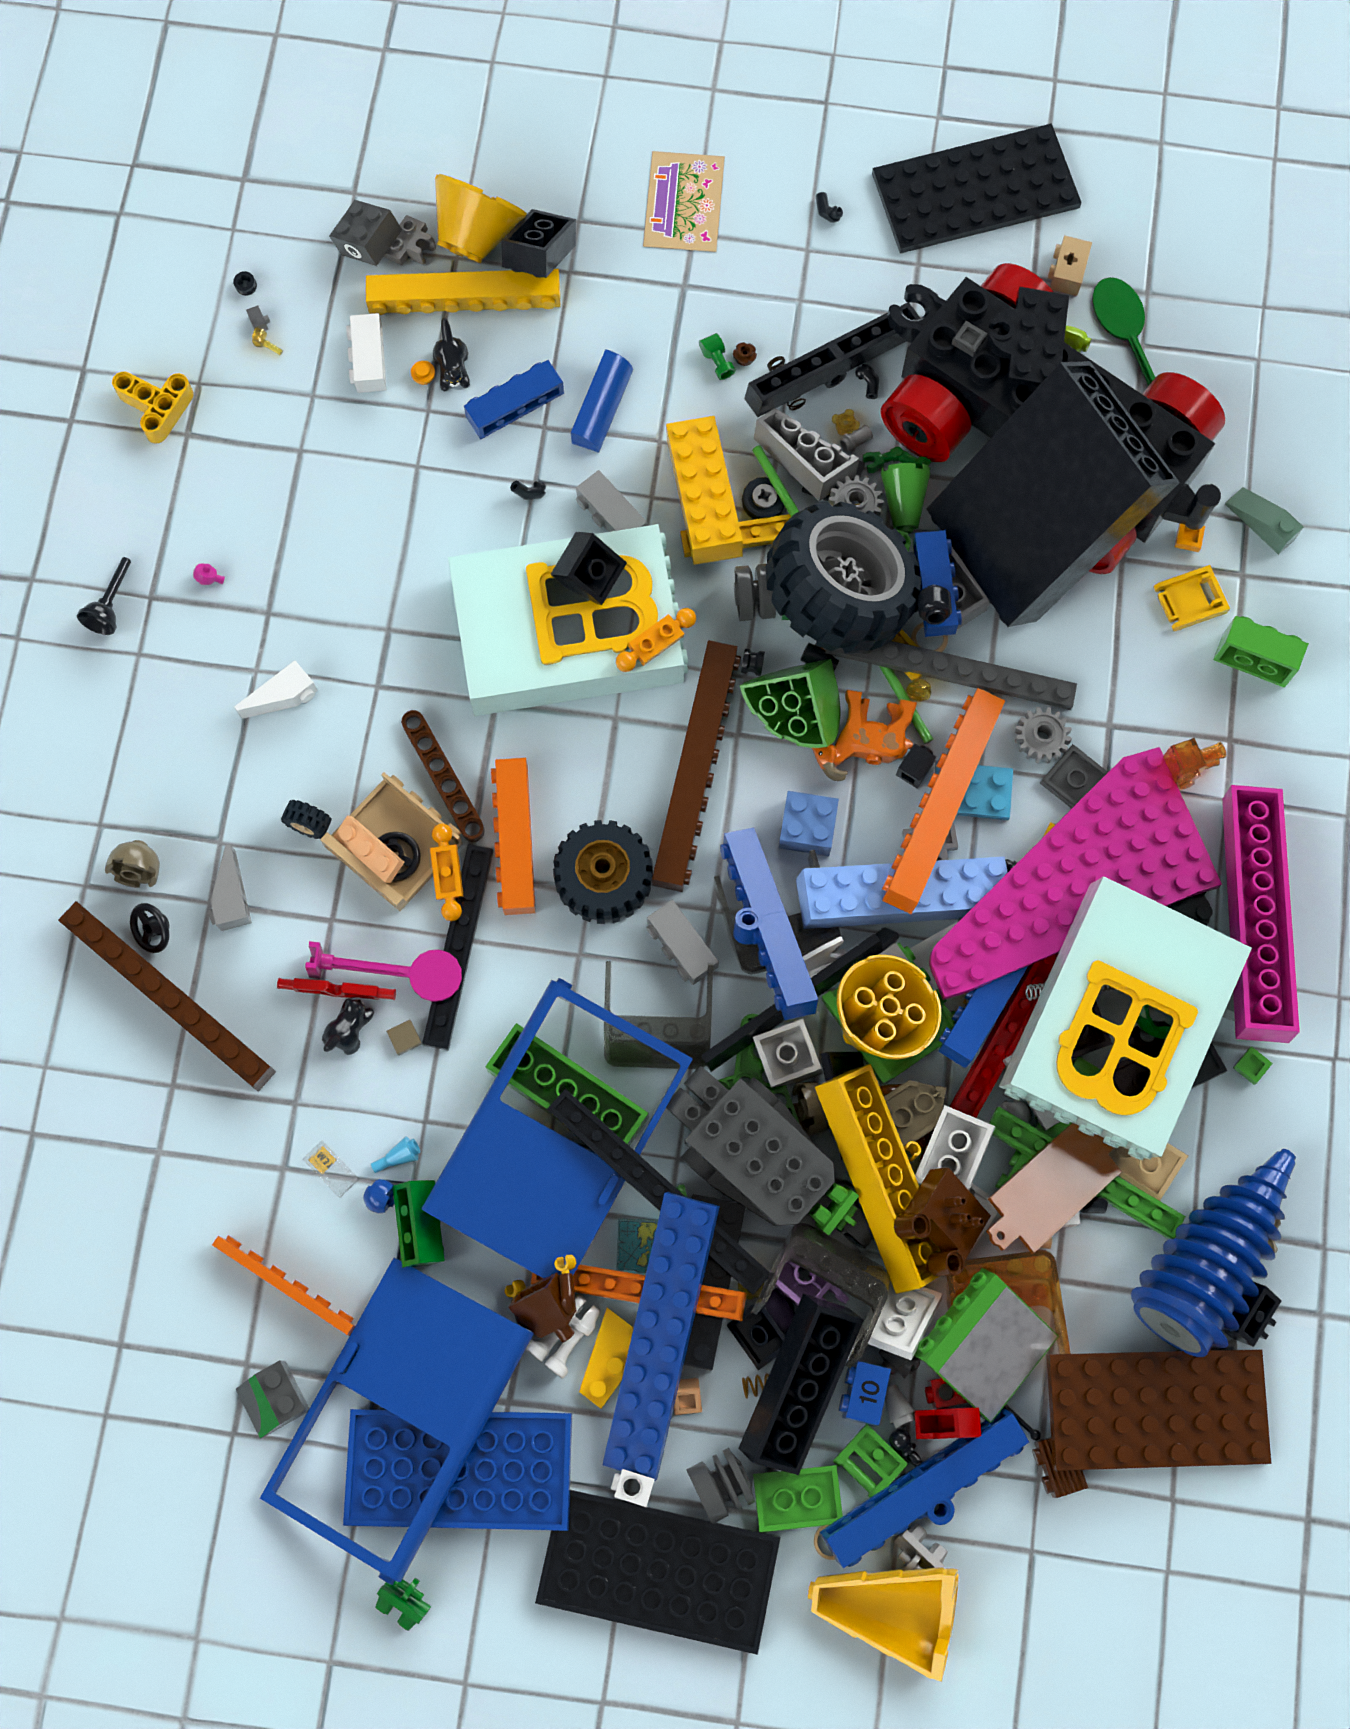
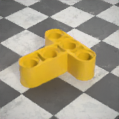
M125 371L115 374L112 379V385L120 400L144 412L140 420V426L147 439L152 443H161L167 438L194 396L187 377L180 373L171 375L161 389ZM184 387L182 390L176 391L178 388ZM150 396L148 399L143 400L144 397ZM171 406L170 409L163 410L164 408ZM158 426L156 429L150 430L152 427Z

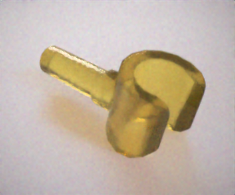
M255 328L252 334L254 346H264L279 355L283 353L282 349L265 340L267 333L264 330Z

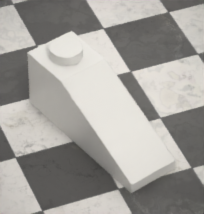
M293 661L234 707L240 717L244 719L307 703L315 696L318 690L300 665Z

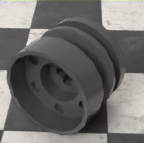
M729 1448L723 1450L728 1462L724 1465L721 1464L717 1454L712 1456L715 1469L712 1471L708 1469L703 1461L686 1469L712 1524L729 1516L726 1502L731 1500L738 1510L742 1509L737 1496L743 1494L748 1505L755 1502L751 1482L740 1460L735 1457Z

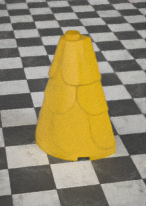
M938 1567L905 1571L899 1569L876 1573L859 1571L819 1576L815 1582H810L808 1599L812 1600L811 1612L853 1638H860L887 1656L894 1657L929 1679L942 1682L957 1602L958 1569Z

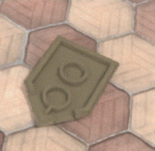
M908 1080L884 1096L903 1147L908 1142H915L935 1129L943 1110L946 1087Z

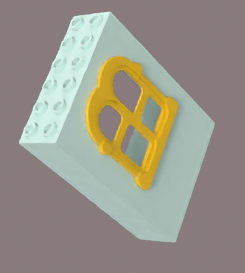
M658 524L595 534L627 562L623 570H626L632 578V586L626 594L606 598L602 605H598L591 600L555 607L550 606L548 603L545 581L549 578H554L551 572L572 538L448 557L469 697L474 716L684 683V674L688 673V657L683 646L684 637L644 666L639 660H636L635 668L629 672H622L616 666L618 654L624 651L631 652L628 647L630 641L668 614L675 620L676 614L679 611L678 603L675 602L674 581L670 575V559L666 553L665 533H660ZM629 607L638 614L639 625L633 633L605 639H598L596 637L592 618L594 611ZM580 614L583 621L585 640L580 643L558 646L554 640L552 619L559 616Z
M1104 876L1088 887L999 1087L1005 1089V1095L1015 1100L1022 1098L1029 1101V1106L1037 1111H1050L1055 1114L1054 1118L1062 1123H1075L1079 1125V1131L1090 1136L1096 1134L1103 1137V1142L1114 1148L1121 1146L1128 1149V1154L1136 1159L1143 1160L1146 1158L1151 1160L1153 1157H1162L1252 948ZM1103 985L1117 989L1132 998L1130 1008L1121 1025L1113 1024L1092 1012V1007ZM1144 1005H1150L1173 1018L1172 1026L1156 1058L1150 1057L1128 1045V1039ZM1086 1024L1112 1035L1115 1040L1104 1067L1094 1076L1081 1075L1073 1067L1071 1059L1075 1045ZM1121 1057L1133 1060L1150 1070V1076L1144 1089L1136 1096H1125L1118 1092L1114 1086L1113 1074Z

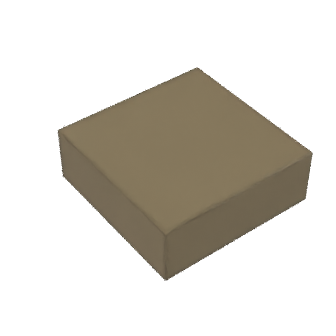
M407 1020L386 1031L398 1056L422 1045L411 1020Z

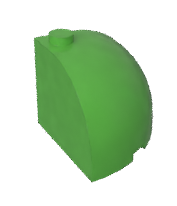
M831 659L785 668L756 677L739 685L753 715L756 714L766 725L764 728L778 738H784L796 743L797 746L807 748L828 747L835 741L840 726L841 709L839 691Z

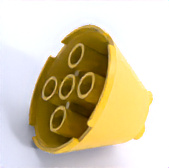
M436 174L437 245L450 250V252L458 256H466L468 259L481 264L482 260L526 217L527 213L498 196L490 198L482 194L483 190L443 174Z
M892 955L869 956L851 966L841 979L837 991V1010L844 1033V1041L859 1051L885 1059H905L923 1051L934 1040L941 1023L940 1000L936 990L933 991L925 979L927 976L914 964Z

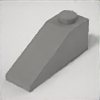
M231 844L225 845L211 897L212 909H209L212 925L216 924L221 931L252 923L237 854Z

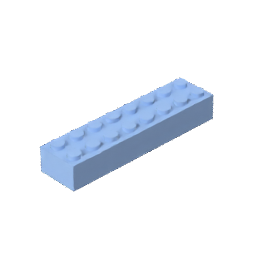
M1005 857L936 861L920 900L912 914L882 901L886 891L882 890L884 882L888 875L893 877L895 872L891 868L893 863L803 869L796 878L803 929L963 918L1008 873Z

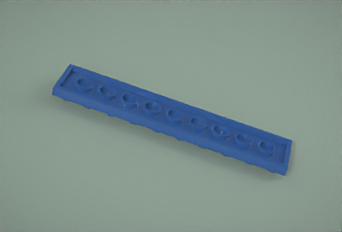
M670 1192L664 1193L603 1466L619 1471L625 1469L655 1479L654 1481L658 1479L720 1206Z

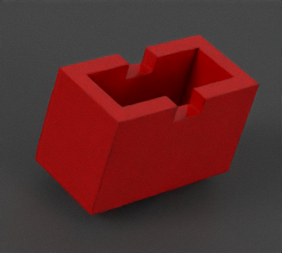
M979 1408L914 1410L916 1439L981 1437Z

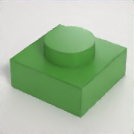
M1251 1046L1233 1068L1255 1085L1273 1063Z

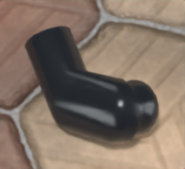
M868 364L858 366L855 370V375L858 379H864L867 382L866 398H878V375Z
M516 480L510 486L511 491L524 500L541 499L546 494V484L541 481H535L533 487H527Z

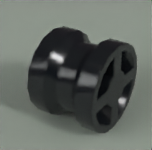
M745 648L741 673L754 672L756 676H761L765 651L755 653Z

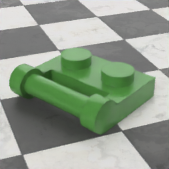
M865 1424L833 1460L838 1467L842 1466L868 1492L867 1496L869 1498L888 1487L908 1465L868 1424ZM853 1452L857 1453L882 1478L877 1485L849 1458Z

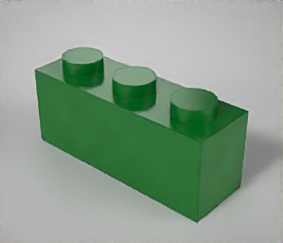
M435 1180L407 1181L392 1186L402 1268L429 1266L445 1261L441 1221L421 1209L435 1185Z

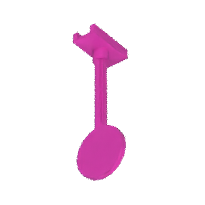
M309 941L308 947L312 957H310V962L305 964L309 978L320 979L322 969L332 970L333 968L405 977L410 979V984L417 995L431 1002L444 1001L452 997L459 989L462 981L461 967L457 959L450 953L442 950H428L420 954L411 966H401L334 957V955L323 953L320 942Z

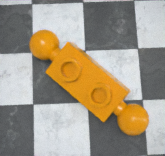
M682 608L677 612L675 620L669 614L628 643L631 652L624 651L618 654L616 657L617 668L622 672H629L635 668L636 660H639L643 666L684 637L685 633L681 628H690L695 624V612L690 608Z
M438 824L432 830V838L438 843V847L430 848L436 900L445 899V903L441 908V914L447 921H455L462 914V908L455 901V898L464 897L458 846L456 844L449 845L448 843L452 838V829L447 824Z

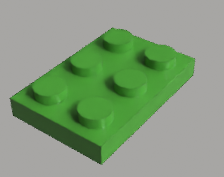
M837 1465L802 1468L799 1475L784 1471L753 1474L759 1532L831 1525L843 1517Z

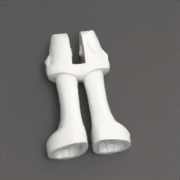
M580 1294L575 1297L576 1312L569 1323L575 1332L574 1335L566 1342H563L559 1349L544 1364L562 1379L568 1373L566 1361L570 1352L584 1335L587 1337L591 1335L600 1314V1310L593 1305L583 1315V1318L579 1320L576 1315L580 1313L587 1301ZM553 1332L539 1341L530 1340L526 1350L540 1362H543L559 1338Z

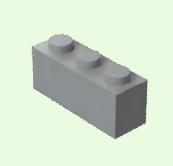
M600 470L576 487L577 503L583 510H589L592 514V519L600 528L604 527L608 532L647 526V521Z
M673 899L647 917V931L654 940L658 938L664 945L661 948L663 953L670 961L672 959L675 960L679 966L677 971L685 982L689 980L694 985L718 968L719 961Z

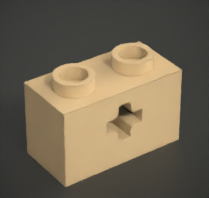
M1064 235L1062 244H1056L1053 258L1057 259L1056 265L1051 264L1047 278L1052 280L1050 285L1052 290L1075 296L1078 295L1092 242Z

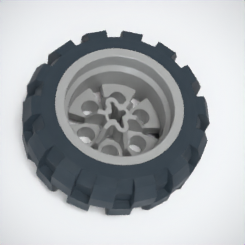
M829 502L809 506L795 513L785 523L767 553V564L765 565L767 590L773 591L771 602L780 616L785 615L791 621L790 628L804 638L807 635L816 640V646L829 651L843 648L845 654H860L884 646L892 641L898 632L901 631L915 613V608L918 604L917 597L921 588V577L918 576L919 564L914 552H908L905 547L906 540L895 528L893 530L889 529L882 523L884 519L870 510L864 513L857 510L856 505L839 502L833 506Z

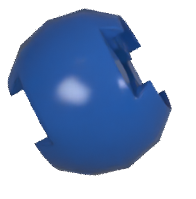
M384 1179L375 1180L371 1186L368 1185L363 1196L366 1207L375 1213H385L389 1207H393L394 1195L392 1186L394 1185Z

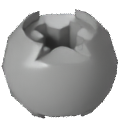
M1005 1100L1000 1105L1004 1110L1026 1123H1030L1032 1112L1027 1103L1014 1100V1103H1010Z

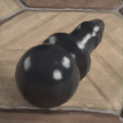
M896 1429L891 1433L889 1437L890 1446L895 1451L900 1452L902 1458L907 1456V1459L915 1467L924 1462L919 1454L914 1451L917 1445L911 1443V1436L906 1430Z

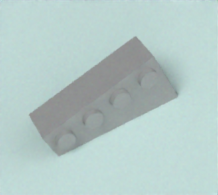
M774 408L756 420L754 440L818 501L828 496L832 488H836L838 480L844 484L846 476L850 480L856 476L860 458L853 454L851 456L841 451L842 448L835 443L830 445L820 439L821 435L815 431L805 430L801 427V423L778 409Z

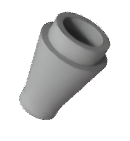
M898 1386L888 1387L885 1401L890 1423L894 1424L896 1429H900L915 1422L914 1409L901 1393Z

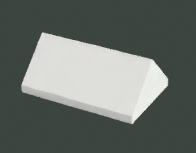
M944 1105L915 1174L917 1182L921 1184L930 1169L949 1167L969 1190L995 1126Z

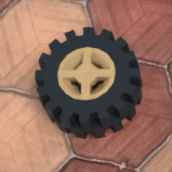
M290 800L281 817V822L302 835L321 839L326 834L332 818L324 813L323 810L317 809L318 807L311 806L309 803Z

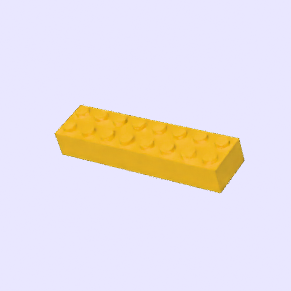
M868 1064L847 1071L817 1085L815 1090L856 1194L859 1195V1202L895 1293L898 1294L920 1289L938 1278L930 1273L927 1262L931 1253L940 1250L928 1236L921 1239L904 1240L897 1237L895 1233V1219L904 1213L917 1192L919 1185L872 1066Z

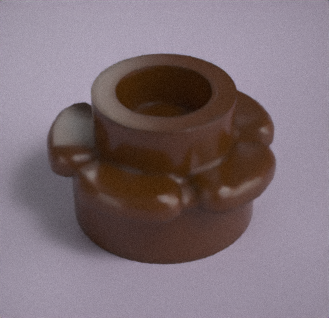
M739 343L736 349L733 350V357L738 364L748 366L757 357V353H755L756 348L751 343Z

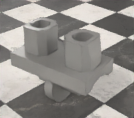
M919 1524L899 1534L893 1541L902 1550L898 1557L905 1563L901 1569L903 1571L944 1568L945 1566L942 1563L948 1552L938 1543H934L929 1550L925 1548L921 1542L928 1534Z

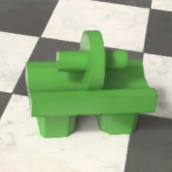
M833 1183L825 1193L833 1200L826 1209L821 1204L816 1203L809 1211V1215L816 1222L815 1225L827 1235H830L835 1227L841 1231L847 1222L853 1227L857 1224L851 1217L857 1211L853 1203L859 1195L845 1185L842 1187L839 1184Z

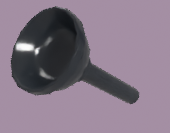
M123 557L103 598H100L98 602H91L84 608L79 609L77 619L87 629L102 635L114 634L117 626L116 616L112 610V601L131 564L129 558Z

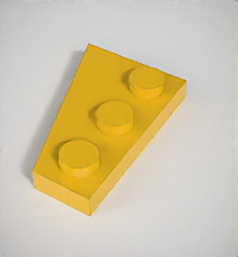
M606 1308L579 1390L583 1396L600 1409L603 1408L622 1381L634 1328L609 1308Z

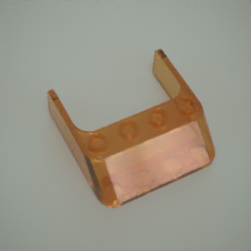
M1037 1250L1033 1254L1028 1251L965 1260L964 1270L960 1275L946 1276L947 1309L949 1310L953 1305L954 1299L970 1284L974 1274L982 1268L996 1274L1029 1307L1044 1306L1051 1311L1055 1332L1059 1336L1057 1338L1059 1354H1071L1055 1257L1050 1252Z

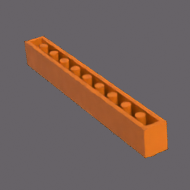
M977 688L973 697L967 696L962 707L966 712L964 715L959 714L953 727L957 729L955 735L950 734L945 748L949 750L947 754L942 753L936 767L940 768L938 774L933 773L927 787L931 788L929 794L924 793L918 807L922 808L921 814L915 813L909 826L913 828V832L911 835L906 834L900 848L905 850L902 855L897 854L891 868L895 870L893 877L888 875L884 882L882 890L886 891L882 899L883 902L909 914H912L1005 700Z

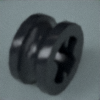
M242 271L235 275L233 284L239 294L248 296L256 291L257 283L250 272ZM244 280H248L247 287H242Z

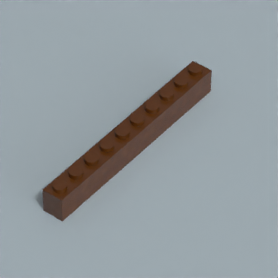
M710 640L707 642L653 872L652 886L683 892L684 885H689L692 870H688L690 860L695 861L698 846L693 844L695 836L700 837L703 821H699L701 812L706 813L709 797H705L706 788L711 789L714 773H710L712 764L717 765L720 750L716 749L717 740H723L725 726L721 725L722 718L728 717L731 703L726 701L728 693L733 694L736 679H733L732 675L733 671H738L741 656L737 655L738 646Z
M77 901L58 919L61 924L255 1090L259 1092L276 1073L270 1065Z

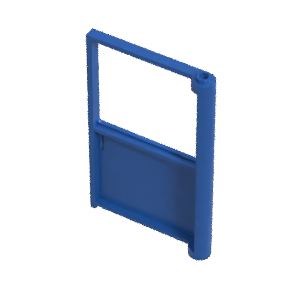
M558 978L557 981H550L421 1208L431 1216L543 1279L556 1272L558 1275H561V1271L555 1268L554 1262L558 1257H563L564 1264L566 1265V1255H573L576 1259L574 1269L569 1270L570 1274L574 1275L625 1183V1180L596 1154L500 1100L502 1093L556 998L559 997L564 1001L571 1002L679 1063L680 1068L634 1149L639 1155L693 1060L688 1055L572 991L573 985L561 978Z
M394 1257L260 1499L379 1571L378 1577L391 1585L395 1581L401 1582L534 1333L413 1267L402 1268L401 1261ZM358 1346H359V1349H358L356 1355L354 1356V1358H353L351 1364L349 1365L347 1371L344 1373V1371L346 1370L348 1364L350 1363V1361H351L353 1355L355 1354V1352H356V1350H357V1348H358ZM337 1382L450 1447L449 1454L391 1561L375 1555L276 1494Z

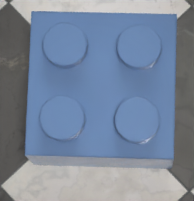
M787 791L778 848L829 856L832 848L839 799Z

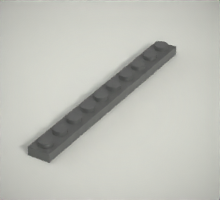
M890 641L880 648L860 654H845L843 648H838L834 651L825 649V653L907 673H917L933 679L979 688L1071 710L1074 705L1077 683L904 643Z

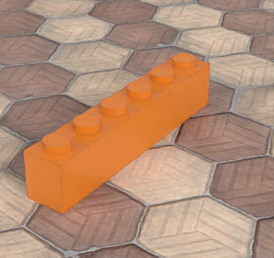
M526 758L496 759V768H491L492 784L496 783L497 793H492L493 808H498V817L493 818L494 833H499V842H495L496 858L500 857L501 866L496 867L497 883L501 882L502 892H497L498 908H503L504 915L536 913L528 764Z

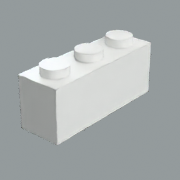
M379 313L350 316V325L346 326L348 341L351 340L352 347H348L349 362H353V369H349L350 383L355 384L357 393L386 391L383 331Z

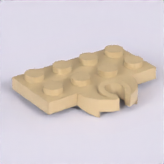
M1167 1143L1162 1157H1153L1151 1160L1146 1158L1143 1160L1136 1159L1128 1154V1149L1121 1146L1114 1148L1108 1154L1122 1171L1118 1176L1159 1201L1188 1157L1187 1154Z

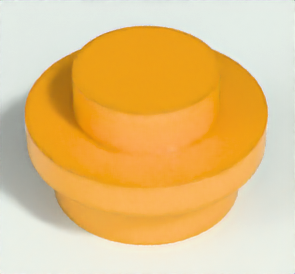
M428 361L416 362L411 368L412 379L421 385L429 384L435 377L434 366Z

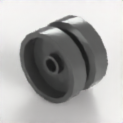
M758 564L756 566L755 581H753L752 571L748 565L735 567L734 597L739 621L754 619L755 604H757L758 613L762 619L776 617V609L771 602L773 591L767 590L766 564Z

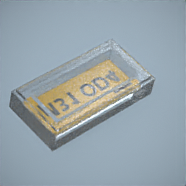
M323 1140L303 1158L304 1162L339 1198L359 1180V1177Z

